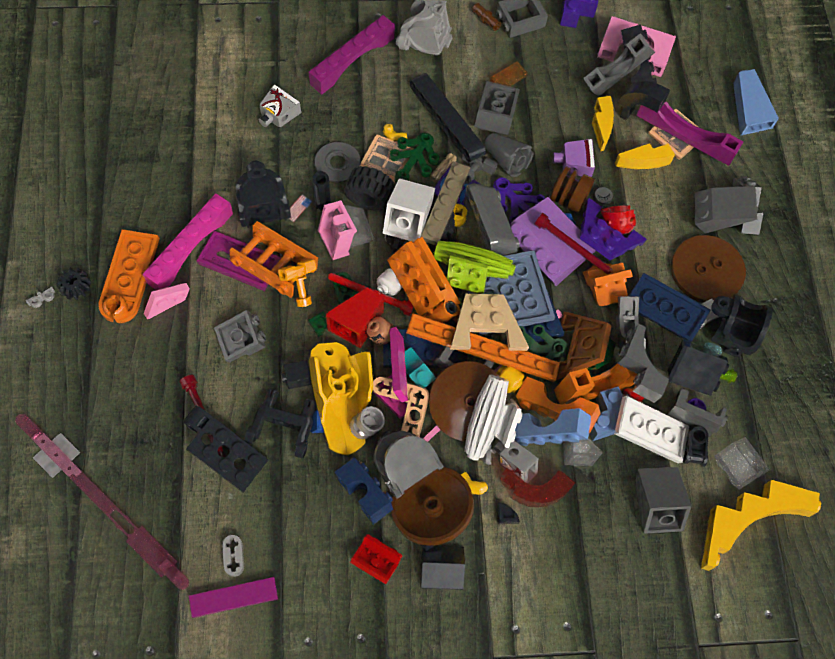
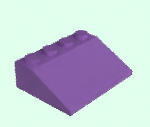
M547 197L518 216L510 224L514 237H517L521 250L523 252L534 250L540 270L557 286L580 266L586 258L547 229H539L534 225L542 213L549 217L548 219L551 220V224L593 254L596 250L579 239L581 230Z

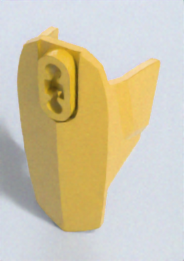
M338 342L322 343L316 345L311 350L309 359L310 376L316 405L329 449L338 454L348 456L359 450L366 443L365 439H358L352 434L350 422L353 417L367 407L371 400L373 390L370 352H361L351 356L348 349Z

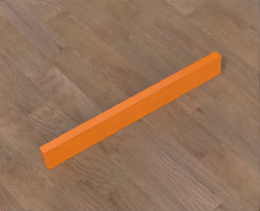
M412 313L406 333L450 348L456 327ZM470 333L471 348L469 350H458L552 382L556 381L560 362L527 351L508 350V345L473 333Z

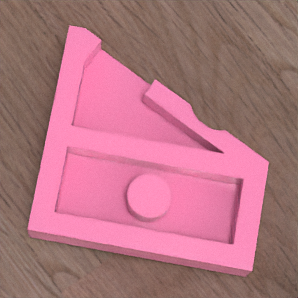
M187 283L152 291L144 311L145 317L150 319L183 302L190 289Z

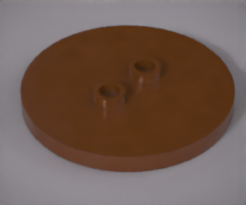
M700 235L687 239L677 248L671 261L672 276L679 289L688 297L702 303L710 299L714 301L719 296L732 298L734 293L737 294L741 289L746 277V268L740 253L730 243L715 236Z

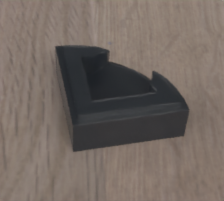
M497 503L498 524L520 523L518 514L505 503Z

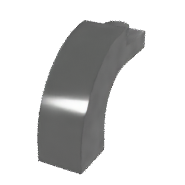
M618 296L616 333L619 349L626 345L628 340L625 337L628 331L634 329L639 324L638 296ZM644 338V347L646 349V339Z

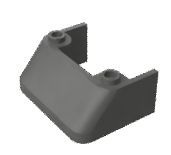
M476 183L467 185L464 206L467 212H474L487 249L503 256L517 254V248L520 247L517 237H514L500 202V192L496 191L494 187Z

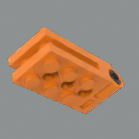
M423 237L416 239L414 242H407L387 259L418 315L446 324L459 314V304L461 302Z

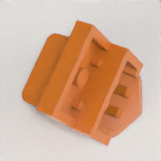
M605 263L612 269L610 274L604 273L595 265L583 271L586 283L590 286L598 306L617 303L618 296H628L625 282H627L626 278L633 276L631 269L625 270L623 263Z

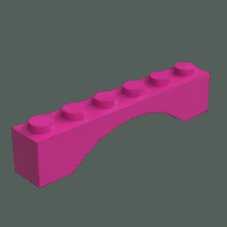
M215 193L143 273L149 286L155 290H160L171 285L182 264L196 245L209 233L222 227L233 215L230 202Z

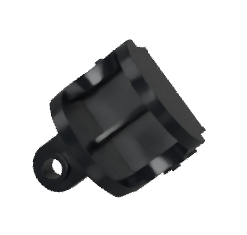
M257 160L251 161L246 166L247 172L240 177L236 184V196L239 206L237 210L241 226L246 227L247 225V228H249V226L254 225L257 221L260 223L283 219L287 221V219L291 218L290 204L286 198L280 176L274 171L266 169L264 163Z
M735 293L732 299L725 296L717 297L713 301L711 309L721 319L718 330L713 335L711 341L725 346L724 353L740 358L741 353L747 355L755 353L768 331L773 308L768 305L749 303Z

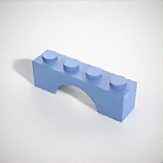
M580 408L562 410L555 422L549 426L542 427L541 421L529 413L522 414V419L519 424H516L514 430L516 431L515 441L521 446H528L529 443L544 445L545 442L560 444L562 441L577 443L579 440H587L591 415Z

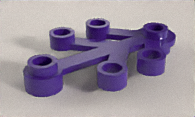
M501 177L493 184L496 191L500 192V202L505 214L507 212L505 197L507 196L511 200L509 224L512 223L511 220H515L518 217V207L523 212H526L530 209L526 203H534L536 205L539 203L537 199H545L541 194L536 196L530 195L533 189L530 183L514 184L510 183L507 178ZM513 191H521L524 195H516Z

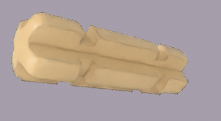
M449 153L445 157L446 159L438 165L436 171H433L430 175V179L435 183L441 179V176L444 175L453 161L456 162L457 157L452 153Z

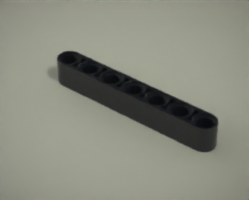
M427 73L409 80L414 94L468 162L486 155L483 143Z

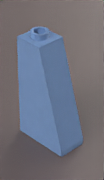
M755 69L739 72L733 85L740 134L745 135L772 129L779 118Z

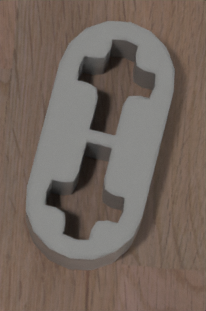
M236 535L227 536L223 541L224 570L231 577L239 576L244 570L243 543ZM232 540L238 544L234 548L235 554H232L231 548L227 547V545L231 544ZM232 558H235V562L240 565L236 568L235 572L228 568L232 565Z

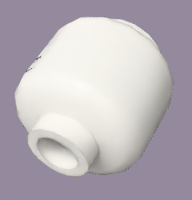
M391 268L385 270L377 278V289L385 295L394 296L403 288Z

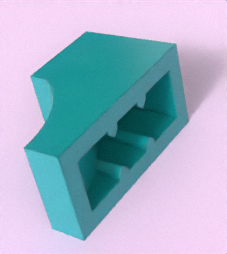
M411 347L405 351L406 373L416 385L425 388L436 377Z

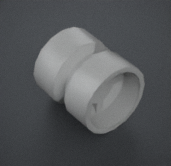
M366 407L352 418L350 422L352 434L358 439H368L383 428L385 422L384 415L376 407Z

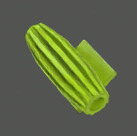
M438 241L435 249V259L448 265L447 280L455 288L484 294L487 277L508 279L515 272L516 265L513 264V260L491 250L465 243Z

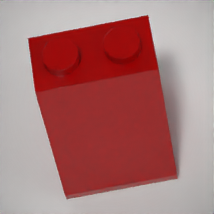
M365 288L326 314L328 331L361 349L368 338L366 329L369 322L375 317H381L384 313V296L375 289Z

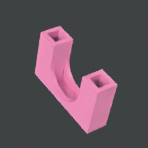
M612 16L597 57L613 62L619 46L623 44L621 30L638 24ZM642 26V29L647 31L648 43L655 51L649 62L653 61L655 69L652 75L662 77L676 36Z

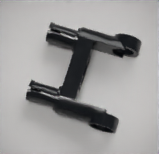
M268 388L263 404H260L257 409L252 426L250 425L246 431L244 441L253 445L256 439H259L265 421L299 430L295 443L297 446L295 457L303 459L308 447L307 440L314 423L312 416L317 406L316 401L312 400L310 402V399H305L301 415L292 414L274 408L279 391L274 389L272 392V389Z

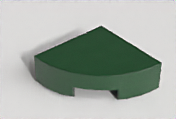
M325 311L308 320V323L318 337L325 332L327 327Z

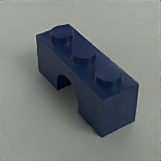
M354 457L335 471V474L349 495L358 489L367 491L365 497L358 502L361 510L374 525L393 510L391 504L393 499L387 491L383 492L379 488L381 485L375 476H369V470L363 462L359 463Z

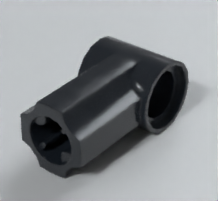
M319 171L313 175L315 208L323 211L324 205L331 203L330 182L328 174L324 171Z

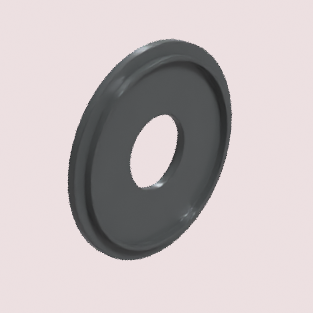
M343 142L326 144L315 156L317 172H326L329 176V181L332 182L347 181L352 170L361 165L358 151L353 146ZM334 156H342L346 163L341 168H334L331 166L330 160Z

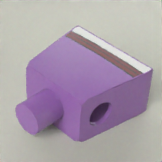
M592 139L564 143L562 153H553V163H562L563 170L566 166L571 167L569 173L571 175L574 170H577V176L586 174L592 177L595 169Z

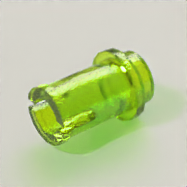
M734 369L727 370L726 374H722L720 379L727 381L729 384L731 382L735 383L737 372Z

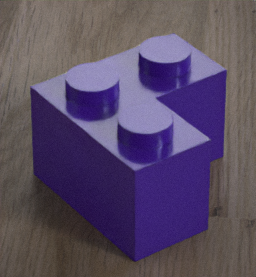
M563 0L560 26L576 28L579 16L594 18L598 0Z

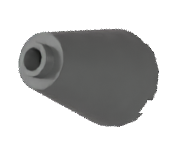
M492 133L485 138L484 146L509 176L517 177L522 174L520 171L523 168L526 169L529 166L533 157L532 146L496 133Z

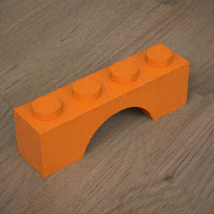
M526 377L516 394L520 407L525 410L531 409L540 416H548L555 421L562 410L580 408L591 415L589 433L601 414L598 404L581 397L570 404L561 405L553 403L547 398L545 384L530 377Z

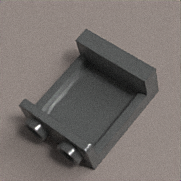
M681 389L672 399L666 415L688 425L691 430L697 426L704 427L708 431L709 437L714 432L717 433L720 426L724 427L728 418L725 415L727 411L725 407L715 415L687 403L686 399L689 391Z

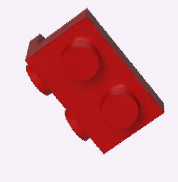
M366 534L350 563L387 584L398 567L402 554L398 553L394 548L383 544L377 538Z

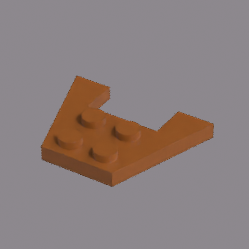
M564 311L561 320L563 331L574 330L567 361H558L560 365L556 380L566 377L569 372L588 368L603 362L612 327L607 322Z

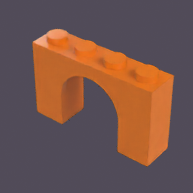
M618 363L610 370L591 377L588 368L569 372L554 389V392L561 405L570 404L580 397L590 400L597 398L600 392L618 386L620 391L630 388L634 385L633 381L637 374Z

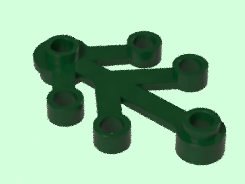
M420 133L415 139L407 140L405 137L398 139L397 147L399 149H406L409 146L417 147L416 149L399 151L397 149L390 151L389 159L391 161L409 158L404 168L396 172L394 178L396 184L399 179L409 181V172L416 161L421 169V175L423 177H430L432 168L426 164L422 154L423 150L427 152L429 164L437 165L440 159L439 155L434 153L432 148L434 138L431 134Z
M534 325L532 333L540 336L548 345L538 344L525 332L523 326H519L529 345L527 352L536 355L548 353L545 358L551 360L555 357H563L567 353V343L560 338L553 339L545 332L542 325ZM538 326L541 328V332L539 334L535 332V329ZM558 344L561 345V350L559 352L555 350V347Z

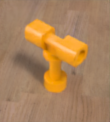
M314 259L298 262L296 267L287 266L278 269L281 281L291 279L296 281L299 297L296 298L297 307L312 304L311 296L306 295L304 279L307 278V273L316 271Z

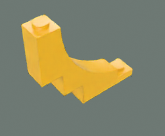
M770 480L764 484L762 497L745 492L738 496L736 510L716 505L710 510L701 569L710 571L718 566L720 561V554L718 553L724 554L728 552L741 532L758 519L777 514H795L807 517L816 514L821 507L820 493Z

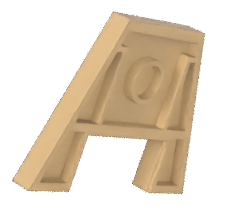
M465 294L450 350H469L471 348L470 332L506 333L508 350H528L529 346L504 295Z

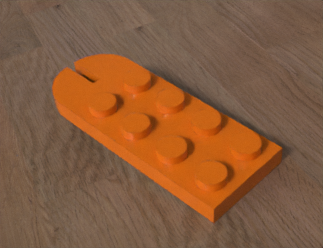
M121 230L99 300V310L106 320L113 322L115 319L117 323H125L133 319L138 313L147 283L143 273L153 263L160 240L158 235Z

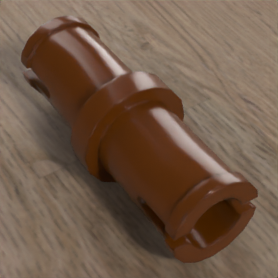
M476 3L472 7V12L481 18V22L490 26L493 31H497L501 27V22L493 16L490 10H486L481 6L480 3Z

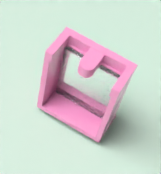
M342 201L324 205L318 232L332 260L350 255L348 251L353 236L357 230Z

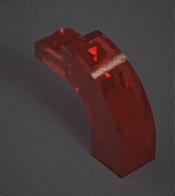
M508 468L505 469L500 477L502 484L507 489L514 490L511 498L529 507H546L555 504L575 484L572 479L560 470L549 482L539 486L524 482Z

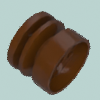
M566 166L563 172L559 174L553 186L551 200L556 202L558 197L561 196L559 205H562L568 199V209L579 213L589 195L595 178L583 174L577 180L578 171L574 170L572 175L569 176L571 167Z

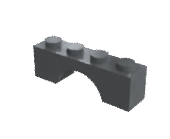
M640 33L626 44V48L619 58L607 66L597 67L583 79L591 91L599 97L652 56L655 51Z

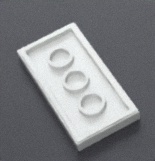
M628 396L622 397L614 434L671 461L683 463L689 426Z

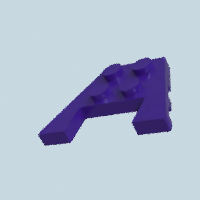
M588 198L584 205V221L581 225L579 239L608 260L623 255L626 251H631L638 245H643L647 240L634 229L625 238L620 231L614 230L604 220L596 217L602 207Z

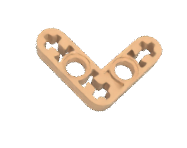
M378 377L373 381V391L375 393L399 400L393 392V386L391 389L384 388L382 391L380 386H378V383H381L382 380L384 385L392 386V378ZM407 383L408 401L405 402H408L401 431H410L411 425H407L408 423L418 424V427H413L412 433L420 437L429 401V392L422 386ZM420 390L422 391L421 394L424 395V398L419 401V405H423L422 408L412 406V403H417L418 397L415 396V393H419ZM413 409L418 410L420 413V418L417 421L412 420L410 417V412Z

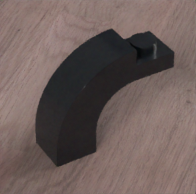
M640 81L632 84L617 103L621 105L620 110H622L620 118L626 121L635 110L636 105L645 106L658 113L667 101L670 90L660 84L649 81Z

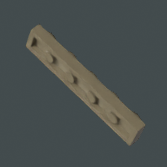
M453 161L421 237L424 238L425 242L437 246L438 241H441L470 172V167Z

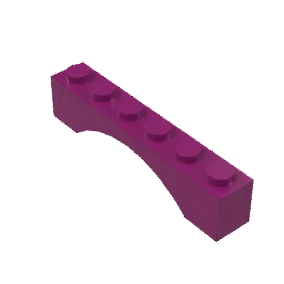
M382 15L310 70V85L321 95L335 85L342 73L358 57L372 49L384 47L395 38V24Z
M667 101L658 113L640 105L636 115L728 166L743 144L742 140L729 133L710 132L690 124L680 117L669 106Z

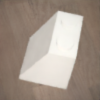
M399 179L387 203L383 234L412 242L420 238L432 206L435 188Z

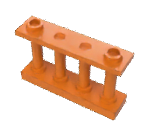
M258 221L253 225V238L240 252L234 248L230 249V261L235 266H240L277 289L279 293L290 298L294 295L293 283L295 281H292V279L281 281L277 275L278 269L283 268L289 261L298 263L307 259H314L316 269L318 267V257ZM259 242L269 246L256 261L247 257ZM274 251L284 255L271 270L262 266Z

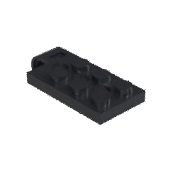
M197 405L183 420L187 427L198 433L186 450L244 493L269 459ZM202 435H212L213 442L209 445L204 444L201 441ZM226 446L229 449V455L227 457L219 456V447ZM238 458L245 461L246 465L242 470H238L234 466V461Z

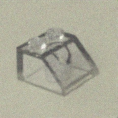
M746 437L733 442L714 456L717 459V465L722 470H725L731 484L739 490L770 470Z

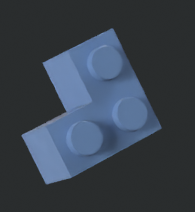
M619 386L600 392L596 398L601 414L589 433L592 441L615 433L623 397Z

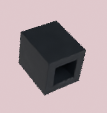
M307 360L284 364L285 371L281 372L283 384L287 383L289 389L312 385Z

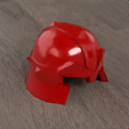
M630 205L611 206L600 210L603 220L614 230L620 231L622 234L629 233L636 226V215L633 209L630 210Z

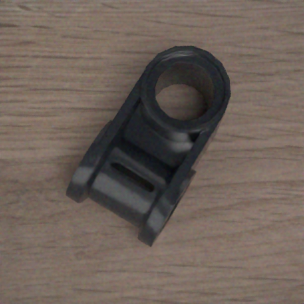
M697 426L688 432L683 458L684 464L690 462L700 464L701 467L706 466L708 461L709 433L704 427ZM694 433L699 435L700 441L694 438Z

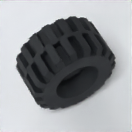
M359 166L352 170L344 192L346 197L355 205L367 210L382 211L387 208V203L395 185L392 179L382 171L367 166Z

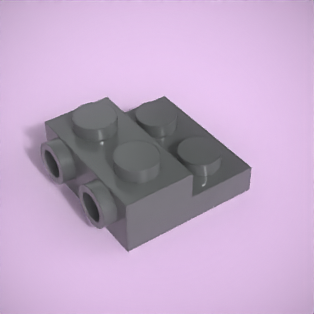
M246 310L214 327L226 362L230 363L245 354L250 356L266 347L264 342L267 339L263 331L259 330L260 319L256 314Z

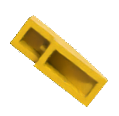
M611 96L598 97L594 107L595 115L592 125L600 152L604 151L613 126L614 111Z
M649 143L618 154L615 165L616 167L628 169L658 168L670 165L675 153L669 143L654 149Z

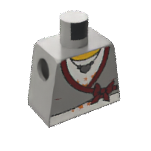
M274 85L260 103L262 117L259 119V122L264 127H267L271 122L278 127H282L301 113L300 102Z
M501 441L495 445L494 450L500 454L501 466L525 487L538 473V458L516 441L511 442L509 448L504 447Z

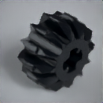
M70 267L69 272L62 271L63 276H58L57 288L60 294L66 296L69 300L73 297L78 300L80 295L85 297V291H90L89 285L91 280L88 278V274L85 271L82 272L79 268L73 270Z

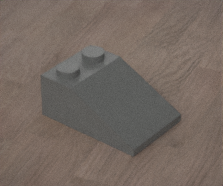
M486 81L474 127L508 135L520 89Z
M755 186L710 188L695 193V224L704 233L758 220Z

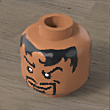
M375 317L368 324L366 329L367 337L379 345L387 344L390 342L389 330L394 328V326L383 317Z

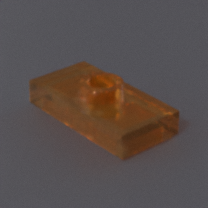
M517 61L493 75L490 81L510 87L527 77L528 72Z

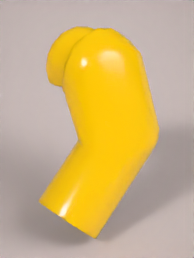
M391 124L384 125L383 134L388 139L395 142L400 137L407 139V132L396 133Z
M467 472L461 474L469 484L472 494L481 495L487 491L488 485L486 482L472 481Z

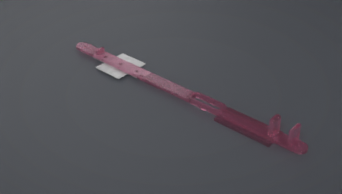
M20 414L16 417V424L42 449L33 459L52 478L62 470L111 519L115 526L129 538L126 542L161 578L166 575L180 590H184L189 586L188 578L175 566L177 561L142 526L138 529L131 522L130 518L124 515L72 462L80 452L61 433L51 441L25 414ZM113 511H118L134 527L132 534H128L111 517Z

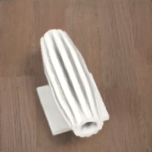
M489 375L477 398L468 425L464 450L470 459L479 460V458H484L495 436L507 448H509L510 442L513 443L515 440L516 431L514 430L516 424H519L522 419V409L513 399H510L509 403L505 404L509 381L502 377Z

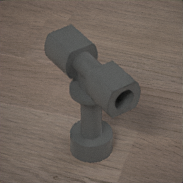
M462 155L461 159L468 162ZM480 157L468 162L470 172L465 184H469L474 179L475 171L483 170L493 175L498 163L488 157L486 159Z

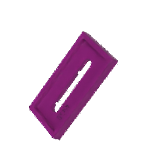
M216 231L212 233L197 259L199 265L263 291L269 285L240 266H235L230 260L217 255L220 251L230 255L231 248L240 252L247 245L246 243ZM254 247L247 257L256 261L264 250ZM272 254L262 266L271 270L281 257Z

